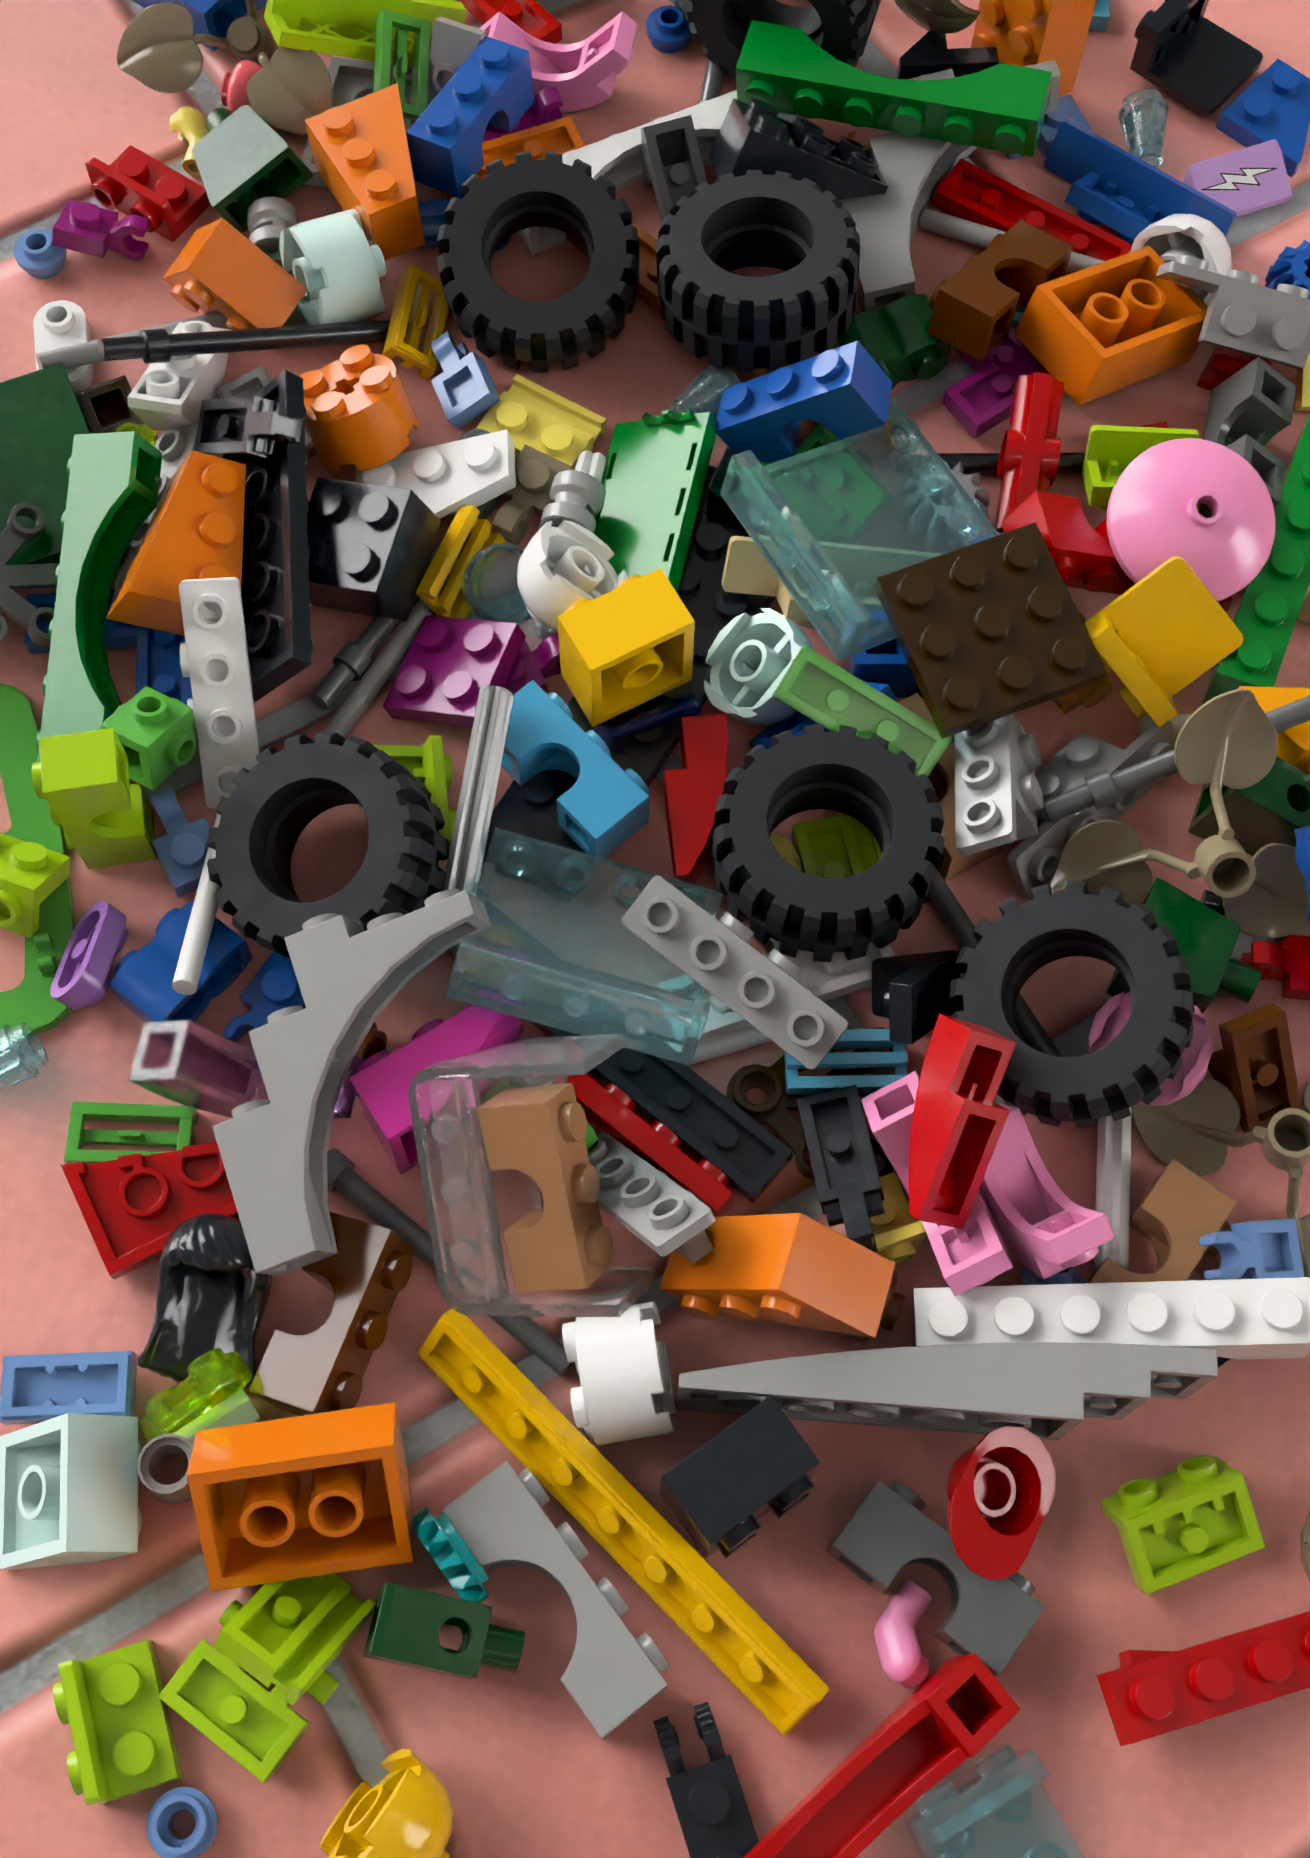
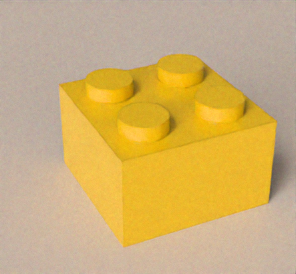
M661 568L644 576H631L621 582L616 589L593 600L583 599L577 601L565 613L557 616L561 675L592 727L692 680L695 621Z

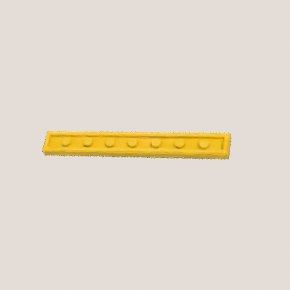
M457 1306L442 1314L418 1350V1356L512 1454L531 1471L536 1479L778 1731L786 1737L823 1699L830 1688Z

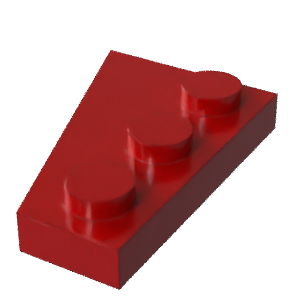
M217 1142L184 1146L182 1150L145 1156L141 1153L117 1156L118 1160L92 1164L77 1162L61 1165L108 1274L113 1279L126 1275L160 1258L165 1242L180 1223L188 1218L201 1214L218 1213L239 1219Z

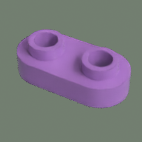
M99 901L95 903L80 918L72 931L51 985V996L74 1011L83 1008L85 1005H95L105 995L111 982V978L107 974L113 958L121 950L128 937V931L125 929L126 915L108 902Z

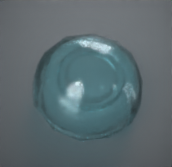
M493 544L473 555L466 566L462 579V595L470 613L479 620L510 622L522 625L532 619L517 584V568L519 559L524 552L523 549L517 545Z

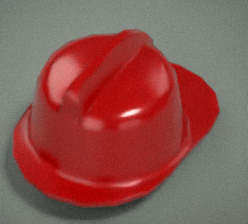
M1004 1425L989 1431L975 1447L965 1450L953 1463L948 1476L947 1495L950 1502L948 1508L949 1533L956 1553L970 1571L986 1580H1004L1018 1572L1028 1557L1055 1495L1056 1473L1051 1455L1040 1438L1024 1427Z

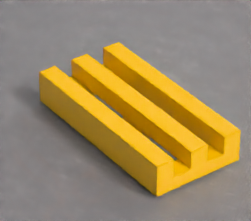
M411 263L401 271L382 355L389 359H393L396 355L401 358V366L408 370L416 366L419 368L418 375L428 379L436 372L438 359L432 349L431 342L444 334L449 308L441 281ZM417 283H418V287H417V291H416V296H415V300H414V305H413V309H412V314H411V318H410V322H409V327H408V331H407V336H406V340H405V343H404V339H405V335H406V330H407V326H408V321H409V317H410V312H411V308H412V304H413V299H414V295H415V290H416V286H417ZM433 291L435 298L423 352L418 351L422 328L426 323L430 292Z
M474 505L459 507L416 591V594L439 617L466 619L505 542L500 533L490 532L493 525L487 519L477 518L480 511ZM469 533H471V536L464 550L462 551L460 557H457L467 536L469 535ZM447 576H450L440 597H438L437 595Z

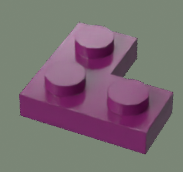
M1012 326L1008 337L982 361L953 347L976 372L946 389L942 404L974 439L1011 417L1013 391L1019 375H1030L1034 372L1050 374L1014 335L1015 329Z

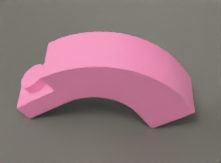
M500 11L479 29L487 31L486 36L529 51L534 96L543 89L556 87L563 101V106L559 108L560 112L568 113L594 107L611 98L616 75L628 66L634 55L632 44L637 23L622 11L593 35L573 44H553L539 40L526 33Z
M916 1071L860 1099L872 1132L894 1167L908 1195L910 1133L916 1092L920 1080ZM980 1189L963 1229L922 1221L943 1277L954 1296L975 1286L985 1284L995 1276L1013 1268L1005 1249L1007 1247Z
M998 1104L1010 1112L979 1189L1006 1245L1031 1272L1042 1279L1093 1259L1099 1253L1098 1246L1115 1238L1106 1214L1079 1206L1062 1192L1045 1167L1034 1145L1020 1108Z

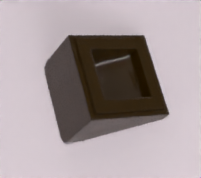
M126 375L75 392L92 434L131 432L146 427V424L128 407L127 397L132 390Z

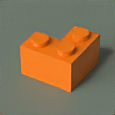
M223 218L198 228L162 278L173 287L170 294L181 305L192 312H197L200 309L205 313L217 309L228 318L225 324L230 330L282 327L308 290Z

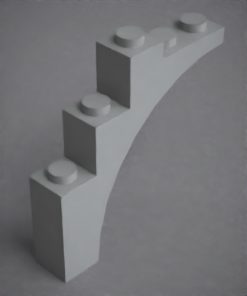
M1056 60L1024 66L1052 72L1045 115L1057 111L1061 74ZM948 69L907 80H940L955 78L953 70ZM889 132L869 138L870 159L879 165L878 172L889 187L886 193L881 195L839 199L842 203V208L845 207L854 219L856 231L860 236L857 302L861 312L879 311L893 301L915 295V276L910 249L919 218L936 188L946 178L960 158L964 159L978 147L955 145L947 141L919 136H905L896 132Z
M448 889L435 893L424 901L425 907L406 915L402 913H389L379 916L367 924L368 930L364 931L362 926L342 914L327 913L307 920L302 925V931L284 938L306 1008L304 1009L303 1006H290L277 1010L267 1017L268 1024L248 1031L269 1101L267 1099H259L239 1105L231 1111L233 1118L212 1126L256 1273L281 1276L338 1253L328 1207L327 1153L335 1105L353 1057L378 1015L405 984L446 950L492 926L484 903L467 890L461 892L459 889Z

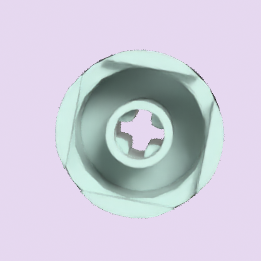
M352 208L298 223L281 231L280 255L283 269L287 272L293 271L294 278L308 289L302 297L308 303H298L306 325L350 323L385 312L384 298L379 283V278L386 276L387 273L385 259L378 245L369 246L364 234L361 218L356 209Z

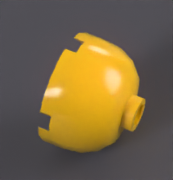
M402 1748L389 1755L380 1763L389 1774L379 1784L371 1788L370 1784L363 1780L336 1814L319 1846L329 1858H450V1854L444 1848L449 1841L452 1831L453 1811L445 1784L433 1769L412 1750Z

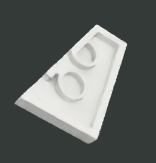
M506 429L401 453L394 459L376 468L360 472L356 468V482L411 489L439 519L450 513L456 515L460 506L474 505L478 507L516 487L514 440Z

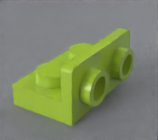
M1209 1455L1187 1458L1181 1461L1176 1466L1177 1470L1155 1479L1139 1478L1128 1481L1118 1488L1116 1494L1100 1501L1104 1515L1118 1527L1135 1586L1145 1595L1265 1548L1244 1476L1220 1458Z
M147 1639L83 1661L71 1659L58 1664L61 1681L53 1685V1698L60 1722L63 1725L70 1723L75 1751L67 1755V1769L76 1795L84 1794L87 1805H104L183 1778L168 1706L158 1698V1695L164 1688L152 1640Z

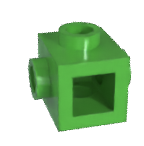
M148 686L144 687L127 703L120 705L109 718L100 724L101 729L114 728L127 754L129 779L152 791L179 767L188 764L194 754L198 752L193 708L176 698H170Z

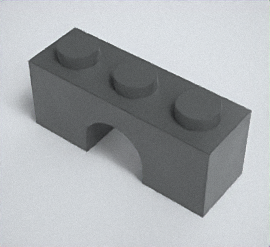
M1257 357L1211 390L1203 440L1221 444L1248 461L1263 479L1271 496L1273 507H1275L1281 500L1286 463L1264 446L1274 435L1291 424L1296 385L1261 358ZM1201 503L1200 513L1206 518H1211L1210 508L1206 504Z
M878 1480L830 1546L827 1553L879 1593L890 1585L896 1574L904 1566L922 1564L935 1569L942 1575L949 1587L951 1605L946 1619L934 1636L959 1656L976 1653L994 1677L999 1676L1045 1608V1606L1031 1596L1035 1591V1587L1018 1572L1004 1580H986L970 1571L956 1553L949 1533V1522L942 1528L923 1514L922 1511L926 1504L904 1485L893 1481L891 1486L888 1487Z

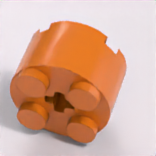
M367 345L352 346L341 354L339 360L319 370H310L299 375V377L303 378L304 405L306 407L305 429L322 464L331 471L343 472L340 465L355 464L358 472L381 466L397 457L409 446L411 441L408 433L412 427L418 430V417L395 364L386 356L373 354Z

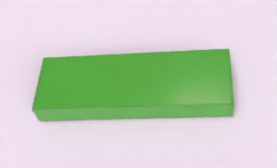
M802 645L772 694L813 721L822 724L823 727L831 732H838L839 725L857 728L856 736L870 740L871 735L876 734L890 741L888 747L890 752L897 755L900 751H904L917 763L914 772L916 777L921 774L929 776L953 738L949 736L942 739L936 726L805 645Z

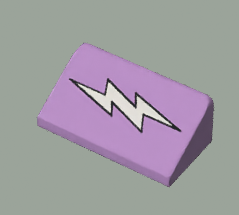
M1275 139L1194 163L1187 168L1183 183L1234 210L1237 217L1288 202L1292 198L1282 151Z

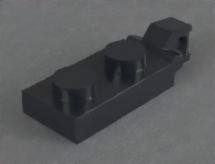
M255 395L202 400L194 451L224 459L266 458V455L273 454L274 442L286 444L299 443L303 419L279 414L280 403Z
M857 1084L798 1098L797 1103L823 1215L826 1214L829 1227L844 1223L847 1238L873 1252H877L870 1217L885 1214L882 1203L885 1198Z

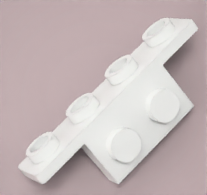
M236 577L186 579L179 584L185 643L180 644V665L183 677H190L192 698L187 700V706L193 708L205 801L209 808H216L222 795L227 798L231 796L237 786L232 782V779L243 767L251 771L259 764L255 758L259 754L242 597L240 581Z

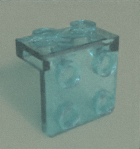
M1010 1744L998 1748L974 1764L979 1776L958 1789L954 1787L951 1780L933 1788L915 1802L920 1812L905 1821L924 1858H1084L1041 1783L1043 1779L1050 1775L1035 1749L1019 1750L1015 1753Z

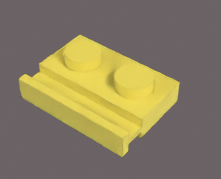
M516 374L508 391L504 390L499 396L501 401L489 409L476 427L477 436L507 429L514 440L515 460L526 444L572 466V469L575 470L578 456L586 450L591 452L594 449V442L597 438L605 434L606 418Z

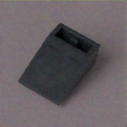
M733 98L709 154V158L718 176L732 172L734 177L746 175L747 170H762V174L775 175L776 171L791 173L794 180L802 181L803 178H807L817 183L820 187V192L824 193L828 190L838 200L885 194L889 187L878 172L879 165L868 157V148L863 144L845 136H841L839 142L822 136L824 130L821 127L800 117H797L794 123L777 117L779 111L776 108L755 98H751L749 104Z

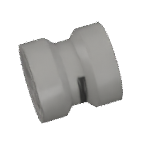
M263 197L254 201L247 211L249 240L267 255L272 252H280L281 231L299 223L297 209L292 203L283 198Z
M577 470L559 472L554 476L549 496L552 503L544 508L539 528L549 521H552L553 527H558L566 520L572 521L594 534L596 528L594 515L601 511L606 495L604 485L588 473Z

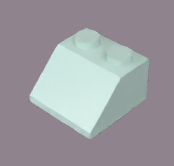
M66 1413L0 1436V1570L99 1562L138 1552V1536L142 1526V1514L138 1506L137 1465L138 1457L142 1451L141 1443L138 1439V1417Z

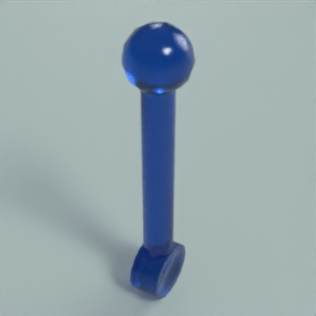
M694 694L686 695L681 700V703L612 729L601 725L595 727L592 731L603 739L608 748H611L613 741L620 737L683 714L689 717L698 715L702 710V701Z

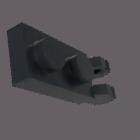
M708 1701L694 1706L695 1716L693 1718L699 1738L704 1741L710 1762L685 1771L679 1752L681 1745L675 1726L670 1723L668 1716L653 1721L670 1777L665 1779L690 1858H743L759 1840L731 1755H725Z

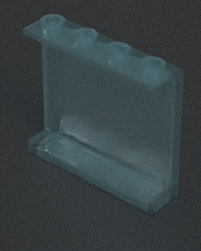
M897 400L889 403L885 425L762 466L751 449L732 455L720 492L725 502L838 661L896 639L895 633L874 589L877 577L999 535L983 514L979 504L970 497L951 472L947 462L941 459L921 433L918 424L909 417Z
M495 827L475 895L476 898L484 903L492 926L476 935L463 933L445 997L690 1066L709 1014L710 1002L703 1001L704 987L622 924V917L651 879L657 875L664 878L714 917H716L723 893Z

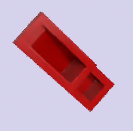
M727 713L681 717L680 749L683 769L664 770V803L674 887L687 897L701 875L713 846L715 811L718 797L724 794V782L726 780L729 747Z
M940 1013L926 1051L915 1098L908 1167L909 1214L920 1221L963 1229L1010 1112L993 1101L1016 1042L984 1026Z

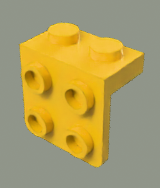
M1180 556L1169 558L1084 623L1107 672L1106 675L1114 671L1126 686L1119 691L1126 704L1138 718L1148 713L1158 727H1161L1178 714L1172 699L1173 695L1237 650L1243 643V635L1240 629L1186 560Z

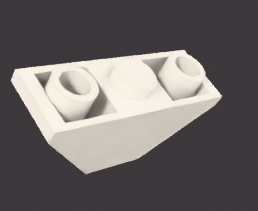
M188 321L185 323L179 322L172 334L230 329L212 327L204 321ZM228 353L172 356L167 363L150 364L127 397L128 407L153 430L167 431L181 426H192L194 422H199L202 400L218 399L216 389L223 386Z

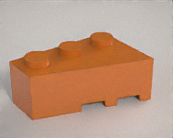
M398 83L306 119L305 125L316 170L344 211L352 208L356 209L361 218L364 234L369 246L378 245L386 261L426 244Z
M194 450L189 453L169 479L145 531L142 544L125 575L126 579L106 619L185 636L179 595V584L183 580L236 577L240 581L241 589L246 464Z
M802 1213L715 1217L716 1221L705 1229L714 1250L694 1264L676 1250L669 1255L659 1290L682 1300L680 1309L692 1316L716 1320L717 1315L720 1314L747 1321L759 1320L876 1338L896 1264Z

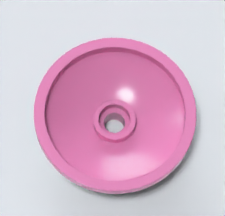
M1183 438L1169 440L1147 449L1135 458L1122 472L1115 483L1108 502L1106 523L1110 546L1119 565L1135 584L1169 558L1180 556L1186 560L1219 602L1236 594L1258 575L1265 565L1273 546L1275 512L1271 496L1263 479L1242 456L1212 441ZM1196 504H1206L1211 510V518L1202 517L1197 511Z

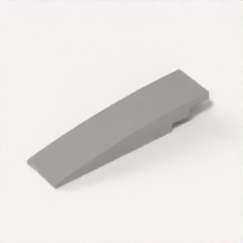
M1023 1342L926 1345L823 1353L679 1373L676 1409L744 1415L771 1395L789 1419L985 1435L989 1431L1006 1425L1024 1427L1040 1439L1059 1440L1084 1420V1417L1122 1420L1151 1397L1186 1399L1218 1377L1217 1349L1113 1343Z

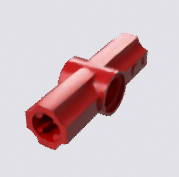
M1034 372L1030 375H1019L1016 381L1010 411L1009 430L1007 429L1004 434L998 460L997 478L1001 479L994 534L1004 533L1001 522L1035 490L1049 492V487L1053 485L1061 454V438L1056 437L1064 382L1058 381L1054 375Z

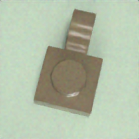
M526 444L524 445L515 461L516 487L501 494L503 499L508 500V502L501 506L492 523L494 527L500 529L499 533L506 541L516 546L521 542L533 516L537 514L542 517L544 508L552 503L549 495L554 476L561 471L573 470L572 466Z

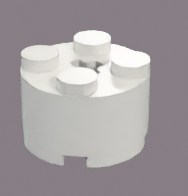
M654 1301L578 1314L575 1322L563 1323L562 1325L566 1357L569 1363L575 1362L581 1383L580 1387L571 1388L570 1392L575 1424L577 1428L583 1427L586 1438H594L598 1446L676 1432L677 1425L670 1415L676 1413L669 1357L666 1342L656 1341L654 1325L661 1324V1320Z

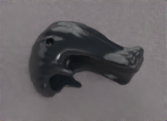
M218 1213L196 1215L180 1223L170 1234L163 1247L158 1266L155 1319L148 1342L138 1357V1366L158 1373L162 1377L171 1378L179 1383L187 1382L193 1386L208 1384L212 1387L220 1386L228 1389H241L251 1386L256 1374L254 1342L266 1309L272 1275L255 1272L239 1219Z

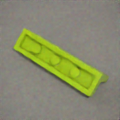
M267 0L264 20L279 47L304 51L313 50L316 53L375 62L376 18L383 9L431 22L430 46L434 19L442 16L464 24L467 10L462 2L454 0ZM393 26L391 45V65H394L395 27ZM408 31L407 67L412 68L414 32Z

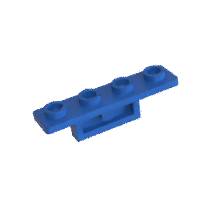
M1066 120L1060 124L1044 161V167L1047 170L1072 183L1065 202L1078 209L1077 213L1082 219L1096 225H1107L1119 232L1120 238L1130 244H1133V240L1150 224L1172 214H1194L1209 220L1224 234L1225 238L1237 217L1234 210L1071 120Z

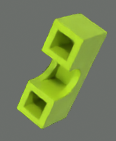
M114 728L39 738L41 762L32 764V780L38 799L46 798L48 801L53 824L63 826L68 849H76L88 869L157 859V852L152 843V840L156 839L153 807L141 784H129L127 754Z

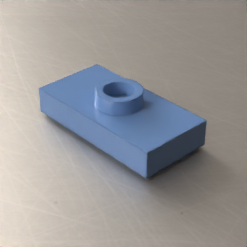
M133 1351L3 1356L0 1422L4 1425L37 1424L66 1413L134 1417L138 1355Z

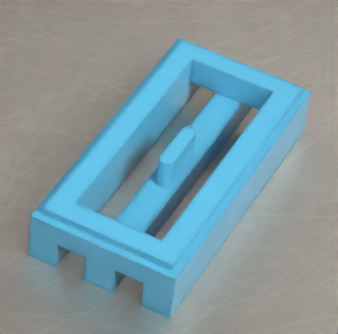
M846 1029L832 1049L892 1048V1052L828 1053L817 1067L834 1069L893 1067L894 1075L798 1076V1069L808 1068L784 1050L786 1095L819 1094L856 1084L859 1094L874 1093L907 1075L908 1051H906L905 1043L889 1041V1029Z

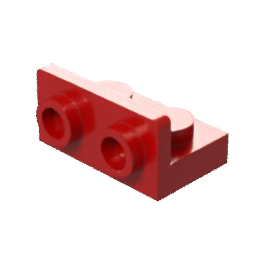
M131 145L110 165L93 156L85 163L92 184L91 191L104 207L110 210L117 209L125 215H139L148 219L149 228L147 232H156L172 242L211 205L203 186Z

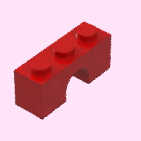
M1035 490L1001 522L1004 533L1036 522L1067 587L1086 589L1089 592L1122 595L1135 585L1125 574L1112 551L1107 533V518L1093 529L1084 516L1079 498Z

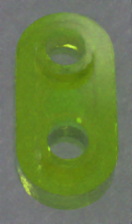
M221 1348L211 1350L198 1357L188 1366L187 1371L190 1376L180 1385L167 1388L152 1397L144 1405L147 1413L138 1424L147 1441L149 1442L151 1439L162 1434H173L243 1389L251 1381L253 1375L241 1354L237 1351L224 1354Z

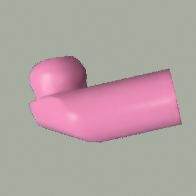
M904 1579L877 1621L874 1628V1639L882 1669L887 1676L894 1682H900L906 1688H916L926 1681L930 1671V1664L928 1658L922 1655L914 1627L933 1598L912 1581Z

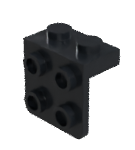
M1165 0L1155 12L1149 10L1139 22L1134 34L1138 41L1130 70L1200 114L1212 115L1260 67L1263 55L1259 50L1204 17L1209 0Z

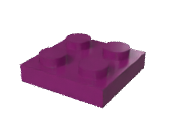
M425 615L382 707L392 719L472 728L479 690L482 686L504 687L526 635L517 623Z

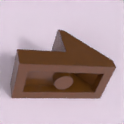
M1270 1003L1218 1025L1223 1049L1211 1054L1207 1068L1214 1080L1221 1082L1229 1088L1236 1098L1241 1114L1239 1124L1243 1132H1251L1255 1126L1267 1128L1271 1118L1281 1110L1288 1108L1302 1110L1286 1012L1275 1004Z

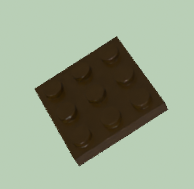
M1036 522L885 574L876 579L874 589L942 739L1101 682L1107 673Z

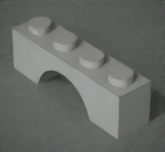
M505 1461L443 1508L442 1511L485 1572L508 1566L527 1567L549 1576L565 1591L571 1600L576 1614L577 1640L572 1659L560 1680L603 1740L667 1688L668 1684L660 1674L670 1665L646 1632L635 1640L620 1619V1616L627 1612L629 1608L607 1577H603L596 1584L580 1563L589 1553L570 1525L565 1521L558 1528L554 1527L541 1508L550 1498L531 1471L526 1468L517 1475L509 1462Z

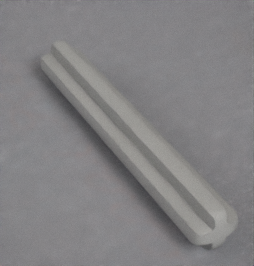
M482 686L479 690L442 891L459 889L462 892L467 890L475 897L477 896L514 698L512 692L503 687Z

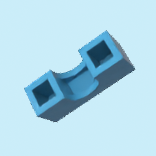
M532 680L513 695L501 766L520 786L537 773L550 769L565 771L577 780L568 791L557 799L558 824L598 864L649 822V789L632 769L624 771L611 758L608 746L597 733L592 730L585 732L573 720L571 710L559 695L554 692L547 694Z

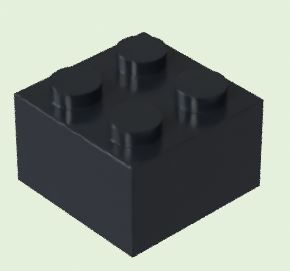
M318 477L307 511L311 603L317 607L407 621L441 520L411 489Z
M770 1395L661 1476L660 1495L705 1558H708L719 1549L726 1559L757 1535L756 1531L761 1528L757 1522L760 1517L772 1509L779 1519L810 1495L808 1492L815 1486L810 1478L820 1461Z

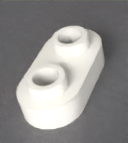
M66 300L53 301L44 305L36 313L33 321L36 370H40L36 353L91 341V332L82 308L77 304ZM93 363L65 370L74 393L88 388L92 383L94 376Z

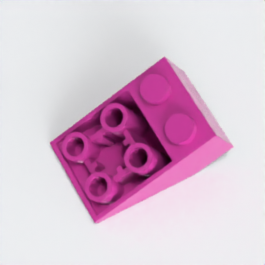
M512 981L498 990L496 987H489L478 992L469 999L463 1011L446 1021L438 1018L424 1024L413 1034L412 1041L390 1053V1051L384 1050L370 1056L358 1067V1073L349 1078L366 1120L401 1175L454 1143L474 1111L472 1104L485 1093L523 1032L517 988Z

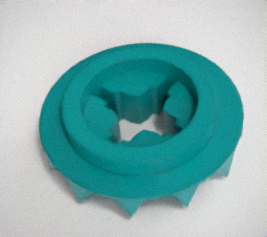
M426 1507L413 1517L415 1533L460 1598L475 1603H480L486 1599L489 1594L482 1584L489 1579V1576L444 1512L434 1517L428 1507Z

